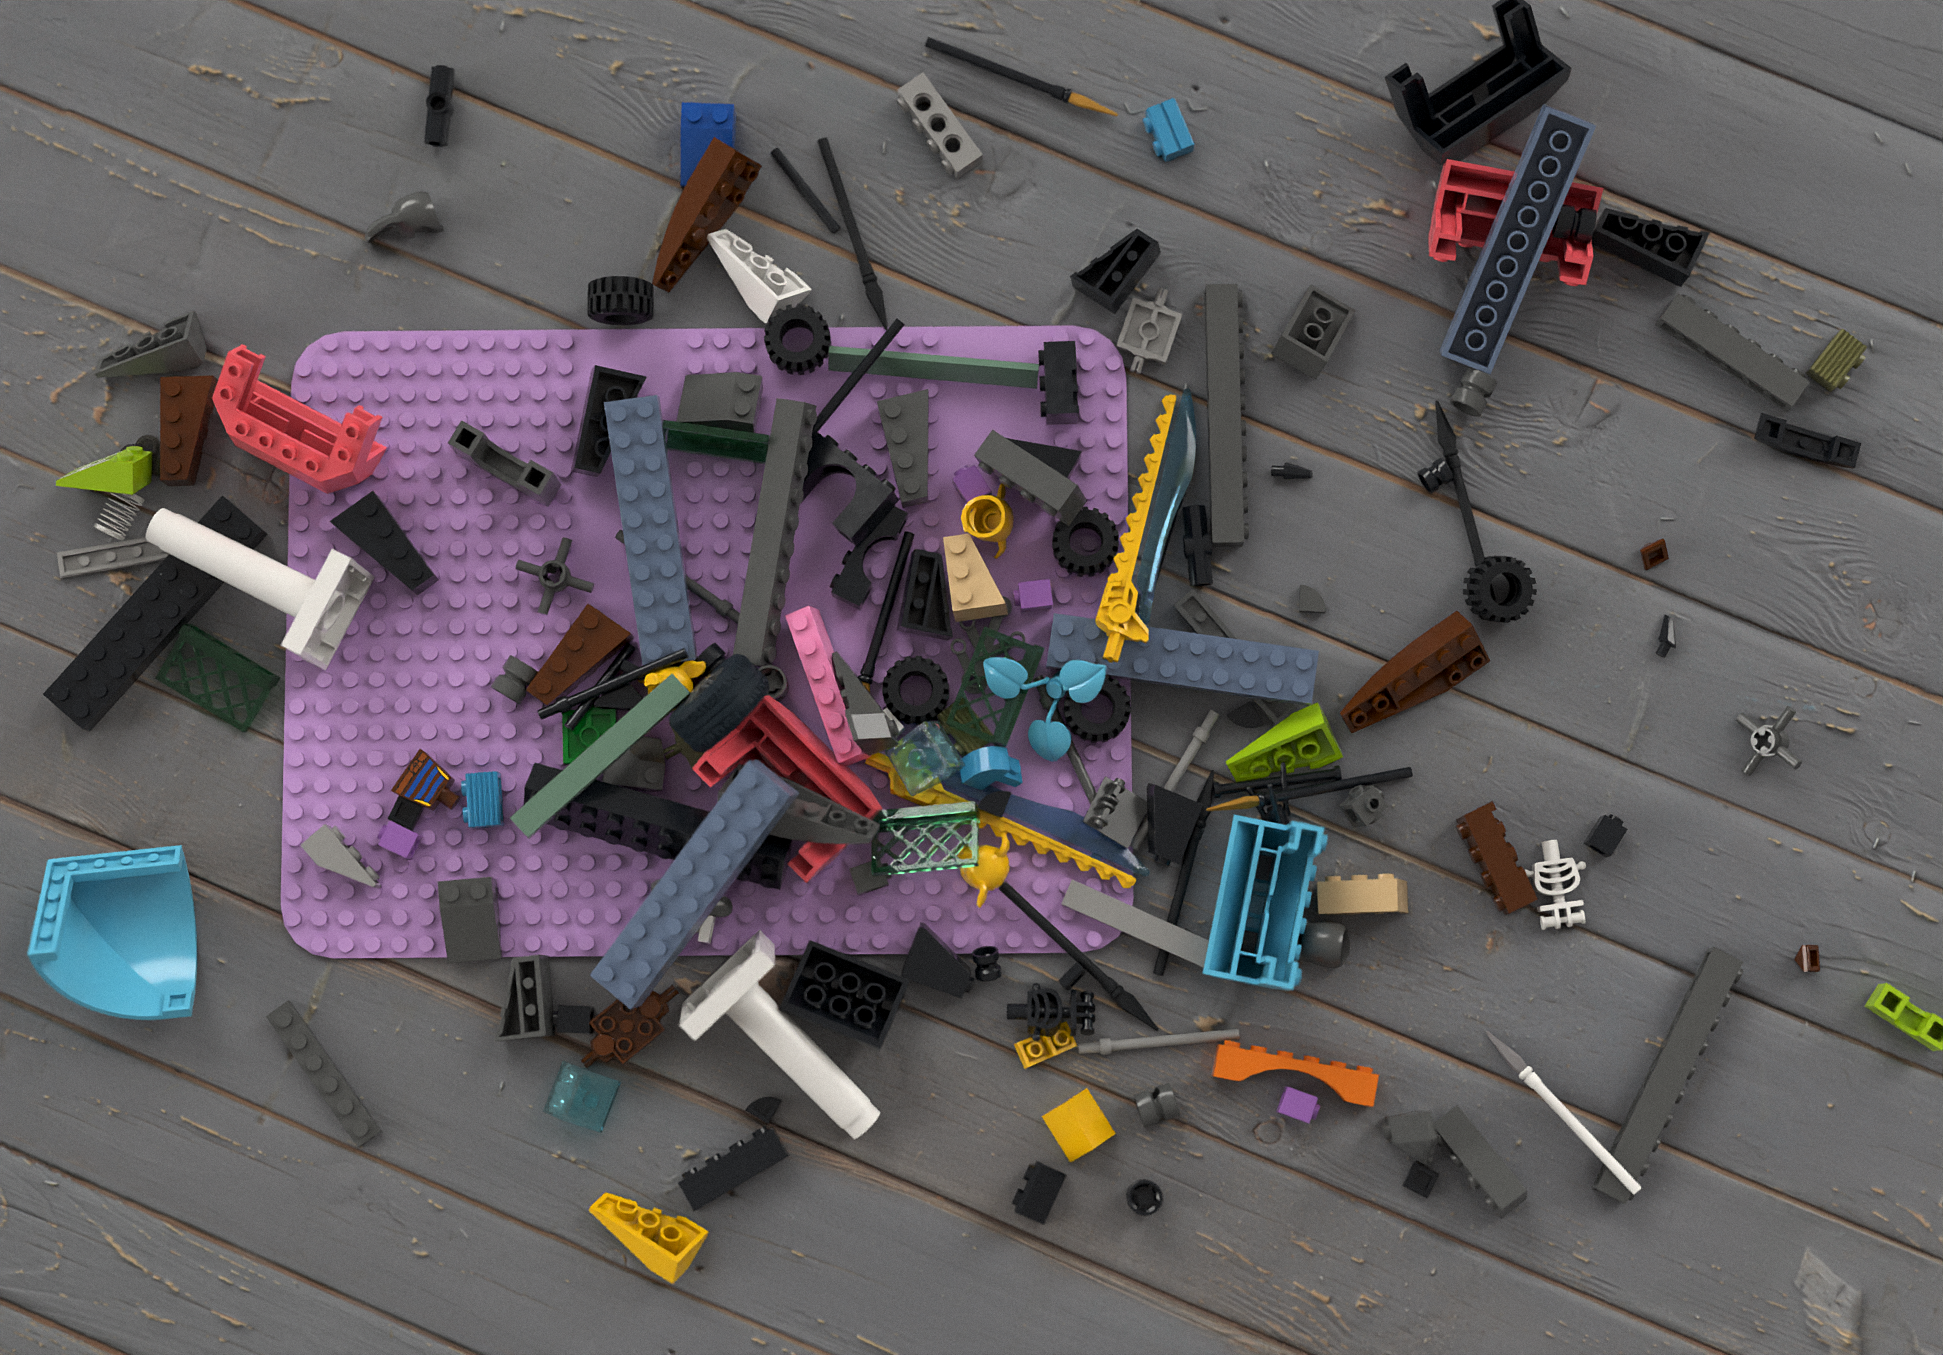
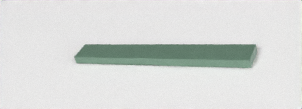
M829 346L828 371L853 373L871 349ZM883 351L865 374L1037 389L1039 364Z
M673 674L669 675L515 812L510 819L528 839L531 838L691 695L690 692Z

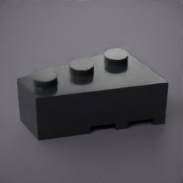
M915 549L911 553L897 625L898 631L947 641L953 638L945 590L946 583L942 554Z

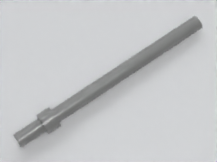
M1210 710L1200 727L1197 726L1192 734L1194 738L1163 788L1172 792L1175 790L1202 743L1206 744L1211 735L1209 732L1219 717L1218 713ZM1147 816L1129 845L1136 851H1138L1148 835Z
M1239 1029L1121 1040L1103 1038L1099 1039V1042L1078 1043L1079 1054L1100 1052L1101 1055L1112 1054V1051L1238 1040L1240 1036Z

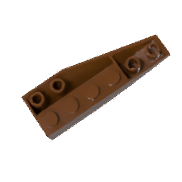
M716 137L712 139L689 178L671 216L656 263L652 281L654 286L668 293L673 289L709 244L707 240L708 234L719 231L735 212L738 205L744 200L747 190L757 178L762 165Z
M1455 611L1392 657L1364 684L1340 712L1348 730L1354 733L1447 692L1489 663L1490 659L1474 626L1462 614Z

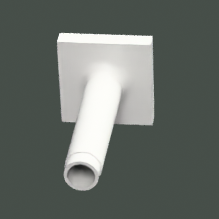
M166 508L158 510L150 521L146 532V540L160 547L161 550L295 617L281 646L325 671L375 578L352 558L332 549L316 580Z
M758 930L682 1003L680 1026L696 1040L724 1013L727 1014L840 1128L844 1129L853 1139H856L874 1124L880 1115V1111L788 1014L779 1010L780 1006L760 987L758 981L775 965V944L761 930Z

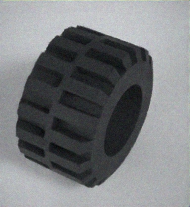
M629 276L602 277L588 283L587 315L590 319L609 325H636L645 323L653 318L654 285L652 283Z
M791 304L786 305V310L784 311L781 308L776 311L777 315L769 318V325H766L764 330V342L770 360L773 364L776 363L781 371L783 369L787 370L788 374L793 375L794 372H798V375H804V371L807 370L810 373L814 372V367L817 365L821 367L824 364V358H828L829 346H831V336L826 320L823 319L820 312H814L812 307L803 308V304H797L795 308H792ZM802 327L809 330L813 334L812 344L801 352L787 350L783 346L782 340L790 329Z
M1082 507L1069 526L1062 521L1057 522L1052 539L1053 554L1055 559L1059 561L1058 564L1062 568L1065 567L1068 573H1076L1078 577H1083V575L1092 577L1095 573L1099 572L1100 574L1104 572L1105 568L1112 564L1118 550L1119 534L1115 528L1114 521H1110L1108 519L1109 515L1105 512L1102 514L1097 508L1089 510L1088 507ZM1087 528L1095 531L1101 538L1099 551L1090 556H1082L1074 552L1070 546V537L1076 530Z
M1508 556L1484 557V560H1478L1474 563L1476 568H1470L1467 571L1470 577L1464 578L1463 583L1467 584V589H1463V595H1468V599L1465 600L1466 605L1472 606L1470 611L1473 614H1478L1479 618L1492 622L1508 623L1511 620L1516 621L1520 619V614L1526 615L1529 611L1526 608L1528 605L1533 606L1535 600H1532L1531 597L1536 595L1537 589H1533L1532 584H1536L1535 578H1530L1529 575L1533 572L1530 568H1524L1525 563L1523 561ZM1501 573L1509 582V594L1501 604H1496L1490 595V585L1492 580Z
M917 655L915 658L908 656L902 661L898 660L892 668L888 669L887 675L883 680L882 693L887 708L899 721L902 720L905 724L909 725L910 723L922 725L921 723L932 722V719L937 717L946 708L949 699V683L945 672L932 659H924L922 656ZM911 676L926 678L932 687L929 700L917 706L907 704L900 695V687L904 680Z
M1105 675L1103 686L1098 694L1109 698L1113 705V713L1104 723L1088 721L1082 714V703L1075 702L1070 697L1068 690L1063 711L1066 719L1065 722L1071 728V732L1074 735L1077 734L1080 739L1084 741L1089 740L1091 743L1099 741L1103 743L1117 737L1125 728L1131 713L1130 696L1126 693L1127 690L1124 685L1121 686L1117 679L1114 678L1113 680L1109 678V675Z

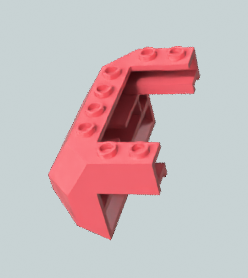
M1447 159L1442 168L1429 232V256L1440 262L1455 261L1456 243L1466 248H1472L1473 246L1483 247L1515 171ZM1572 182L1563 204L1574 206L1576 211L1580 208H1588L1598 212L1604 188ZM1551 231L1539 261H1557L1559 279L1566 285H1586L1594 257L1592 242L1590 244L1577 242L1573 236H1570L1567 240L1552 237Z
M243 344L228 352L212 400L226 432L235 446L327 494L359 484L373 474L387 447L374 441L382 416H375L363 410L364 407L358 405L354 408L353 414L349 412L345 414L341 424L258 381L266 356L255 354L246 349L247 346Z
M765 695L753 711L726 737L706 751L692 768L710 787H713L736 769L739 764L745 765L748 761L759 760L778 776L790 779L870 820H873L882 809L869 787L848 766L838 764L834 752L792 711L769 695ZM807 842L798 851L799 854L789 861L788 865L807 883L831 863L849 844Z

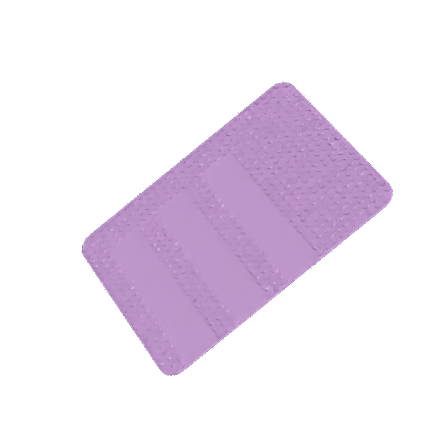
M1078 326L903 327L884 351L1039 364L1038 350H1043L1044 342L1075 341L1077 398L1079 405L1078 424L1046 425V417H1041L1040 402L1045 401V391L1040 392L1039 376H1044V366H1039L1037 389L865 374L818 433L824 437L827 434L838 442L840 450L843 452L846 449L858 458L856 461L858 464L870 466L877 473L875 477L880 481L883 479L888 480L896 488L894 493L899 499L894 506L907 512L909 518L897 541L886 540L872 546L865 555L863 571L873 587L862 609L859 610L833 597L831 593L833 589L830 588L835 574L840 575L845 566L842 564L845 554L848 550L853 551L855 547L832 524L853 499L856 491L855 478L841 473L829 475L821 480L800 504L798 512L799 525L795 530L793 541L794 553L791 556L789 565L790 578L786 583L784 594L786 600L780 617L781 630L777 636L775 646L777 653L772 666L782 670L789 685L787 695L779 703L792 711L833 751L785 615L808 605L818 609L834 652L837 651L845 659L858 677L861 675L860 671L869 651L904 532H911L915 534L876 660L874 676L871 677L873 682L870 685V694L884 710L887 706L884 702L882 688L888 669L892 668L898 660L902 661L908 656L915 658L917 655L922 656L924 659H932L935 664L942 668V671L947 676L949 699L946 708L962 696L995 736V740L986 747H1005L1009 757L1019 760L1023 783L1015 788L995 781L983 790L963 784L959 760L962 757L953 747L956 741L950 734L945 737L936 725L939 723L937 717L932 719L930 723H921L922 725L912 723L909 725L900 720L899 722L904 726L905 731L897 737L899 745L879 753L895 759L899 748L903 746V741L907 739L916 746L919 765L939 776L944 790L977 805L985 796L992 792H1011L1003 817L1133 876V848L1130 846L1128 848L1123 847L1082 822L1090 807V803L1067 753L1056 762H1051L1039 756L1032 748L1028 738L1029 727L1034 720L1046 722L1048 715L1047 709H1043L1039 701L1041 696L1037 688L1033 687L1027 690L1020 688V692L1016 697L1005 699L994 694L988 684L986 689L979 694H970L962 687L961 679L964 670L957 655L951 651V642L958 638L965 641L966 653L973 666L978 656L966 631L960 627V623L956 622L954 618L943 537L968 534L964 532L961 521L962 510L966 504L952 483V478L956 477L954 473L966 465L969 468L975 465L990 487L992 495L997 496L999 485L1002 484L999 481V477L994 473L988 475L978 467L979 462L974 456L992 430L1005 438L1082 451L1081 458L1069 480L1079 486L1087 499L1083 507H1088L1089 510L1097 508L1100 513L1103 514L1105 512L1109 515L1108 519L1114 521L1119 538L1124 533H1128V524L1126 522V517L1128 516L1126 373L1122 356L1111 340L1094 329ZM884 327L829 328L831 346L872 349L886 332ZM765 328L344 331L324 335L307 346L295 364L291 382V398L341 424L347 412L353 414L354 408L358 405L364 407L363 410L375 416H382L374 441L387 447L371 476L359 484L329 494L289 474L288 567L316 580L331 550L334 549L352 558L375 577L326 671L286 649L281 910L284 926L296 944L313 955L329 958H447L439 908L438 882L493 877L496 878L502 957L531 955L599 957L606 954L651 893V883L661 879L674 860L662 859L657 855L647 852H637L632 848L619 844L613 845L605 840L594 837H584L580 833L559 830L548 824H545L528 839L510 817L524 805V787L534 763L564 770L569 765L563 764L562 713L559 712L541 720L538 710L546 707V705L528 692H526L522 703L518 704L490 687L496 677L505 674L502 667L510 655L539 672L587 604L596 608L634 636V639L629 643L636 650L627 661L638 667L643 666L625 545L615 538L618 531L623 529L612 454L610 453L601 474L597 477L571 472L591 369L598 365L646 376L647 378L637 398L652 395L660 397L685 574L722 601L725 599L733 604V608L739 613L776 399L801 401L816 405L818 416L852 374L851 372L828 371V358H824V364L821 367L818 365L814 367V372L810 373L807 370L804 371V375H798V372H794L793 375L788 374L785 369L781 371L776 363L773 364L767 353L764 342ZM805 328L790 329L783 337V346L792 352L804 351L812 344L813 334ZM740 372L762 376L763 393L754 436L676 425L686 375ZM928 389V502L902 508L877 401ZM461 420L485 433L490 441L526 463L532 460L552 471L562 485L549 507L458 456L448 442ZM1005 486L1006 496L1004 500L1012 508L1014 516L1013 529L1006 539L1007 547L1005 552L995 559L994 556L999 549L998 542L982 541L971 534L970 536L1002 596L1007 597L1012 604L1011 613L1002 619L993 645L1010 638V635L1016 631L1022 632L1025 636V644L1021 648H1012L995 657H1013L1027 671L1028 677L1023 684L1033 683V679L1043 675V678L1046 676L1052 678L1056 672L1061 671L1046 668L1054 613L1096 619L1105 586L1108 582L1107 578L1111 573H1117L1118 569L1113 560L1112 564L1109 567L1107 566L1104 572L1100 574L1099 572L1095 573L1092 577L1088 575L1078 577L1076 573H1068L1065 567L1062 568L1058 564L1059 561L1055 559L1052 548L1053 532L1057 522H1060V520L1055 516L1052 517L1035 502L1031 503L1026 500L1014 487L1010 489ZM371 491H374L439 580L419 595L415 594L329 521ZM1082 528L1076 530L1071 535L1070 546L1077 554L1090 556L1099 551L1101 538L1095 531ZM565 537L572 540L565 561L571 576L594 583L592 593L570 586L563 591L555 592L548 615H543L537 611L545 588L541 585L538 576L516 570V564L518 560H522L542 567L547 561L555 560L562 538ZM1118 538L1119 545L1117 553L1124 552V549ZM915 549L942 554L946 583L945 590L947 604L949 605L950 626L953 638L948 641L897 630L910 556ZM556 570L555 574L549 573L548 578L554 583L559 582L561 571ZM1050 579L1052 609L1021 612L1020 606H1015L1013 590H1018V582ZM688 590L697 656L715 642L726 653L725 659L733 656L738 624L728 617L723 618L716 613L714 607ZM289 614L286 617V635L295 620V617ZM992 617L975 619V627L982 642ZM972 620L962 621V624L966 627L971 626L973 623ZM1019 635L1012 638L1014 644H1020L1023 641ZM958 642L954 644L953 648L959 652L963 650L964 646ZM625 645L567 696L570 697L593 687ZM683 661V662H677V663L672 664V665H670V666H678V667H679V666L682 665L685 661ZM621 669L619 670V672L616 674L615 677H617V676H619V675H621V674H624V673L621 671ZM921 676L907 678L900 687L902 699L907 704L914 706L927 702L932 693L931 684L926 678ZM972 676L969 682L972 685H977L980 679L977 676ZM705 677L693 678V687L695 688ZM638 679L630 682L643 698L648 695V688L643 683H639ZM1117 679L1121 686L1124 685L1127 690L1126 693L1130 696L1131 700V681ZM1065 694L1059 701L1057 708L1067 729L1070 731L1072 741L1096 793L1105 776L1112 781H1115L1116 778L1125 781V788L1132 792L1131 713L1125 728L1114 739L1111 738L1103 743L1102 741L1097 743H1091L1089 740L1084 741L1077 734L1074 735L1071 732V728L1065 722L1066 719L1063 711ZM1098 694L1090 702L1082 703L1081 711L1088 721L1104 723L1111 717L1113 705L1109 698ZM580 704L573 706L572 710H576ZM617 710V722L629 711ZM674 711L669 713L645 735V737L661 739L663 749L676 743L675 734L669 724V718ZM419 749H422L455 779L450 790L459 795L460 800L452 810L442 803H439L434 811L424 807L413 832L423 837L412 860H409L379 846L380 839H378V834L384 824L388 825L390 821L388 817L399 796L392 792L391 789ZM679 753L668 760L665 758L662 791L631 790L711 812L717 804L719 790L733 771L713 787H710L692 770L687 758ZM866 759L848 767L869 787L882 807L881 811L872 820L880 824L871 842L849 844L831 863L807 883L789 865L780 890L765 888L757 883L735 879L723 895L732 902V912L726 917H716L711 943L697 941L699 933H695L679 956H732L758 930H761L775 944V955H803L810 940L846 955L908 954L920 922L925 923L956 954H972L973 950L983 946L997 947L999 954L1067 952L1003 894L999 887L994 891H988L985 903L981 908L977 906L980 890L971 887L965 882L960 874L959 863L956 861V858L963 846L972 848L976 845H990L1000 848L1002 837H996L990 825L987 824L983 829H975L968 816H965L962 820H954L946 807L941 812H933L932 808H925L891 794L888 773L866 765ZM498 771L501 773L504 826L471 829L468 827V823H464L463 807H467V796H462L461 781L466 780L465 774ZM603 773L596 780L602 781ZM324 824L332 828L337 826L346 837L343 839L344 843L349 848L354 846L362 855L361 863L366 868L371 866L380 878L377 881L381 887L378 889L318 866L301 847V844ZM1010 833L1006 834L1010 842V848L1006 854L1009 859V872L1005 881L1082 953L1101 949L1119 937L1122 931L1061 905L1072 880L1131 906L1133 904V886L1131 888H1123L1114 875L1110 880H1102L1094 867L1089 869V871H1080L1072 858L1068 863H1060L1052 850L1048 851L1047 854H1038L1030 841L1026 843V846H1018ZM792 841L789 861L799 854L798 851L807 841ZM879 858L882 864L887 863L892 878L887 879L889 885L858 895L849 869Z

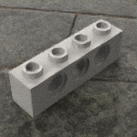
M921 73L898 89V105L904 113L909 112L911 114L913 126L919 134L923 132L926 135L928 147L934 154L939 153L943 159L941 164L949 175L953 173L956 179H959L983 162L982 153L924 73ZM920 103L930 105L927 111H920L916 107ZM936 123H941L945 126L944 130L940 132L932 130L931 127ZM949 144H957L960 149L952 153L946 147Z

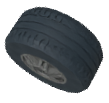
M734 654L705 677L690 692L691 695L678 705L669 718L670 726L694 751L704 753L726 737L760 703L770 689L768 679L762 675L752 662H749L745 655Z

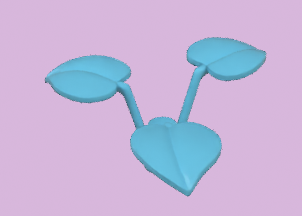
M990 657L985 659L983 663L989 688L1001 698L1011 699L1019 694L1020 688L1027 690L1046 684L1047 693L1050 697L1054 698V701L1046 717V722L1034 720L1028 730V738L1035 752L1051 762H1056L1062 757L1071 745V734L1067 727L1060 722H1051L1059 701L1069 690V695L1075 702H1090L1100 692L1106 675L1105 665L1072 660L1067 662L1061 671L1056 672L1052 678L1046 676L1042 680L1023 684L1027 680L1028 674L1020 663L1003 657Z

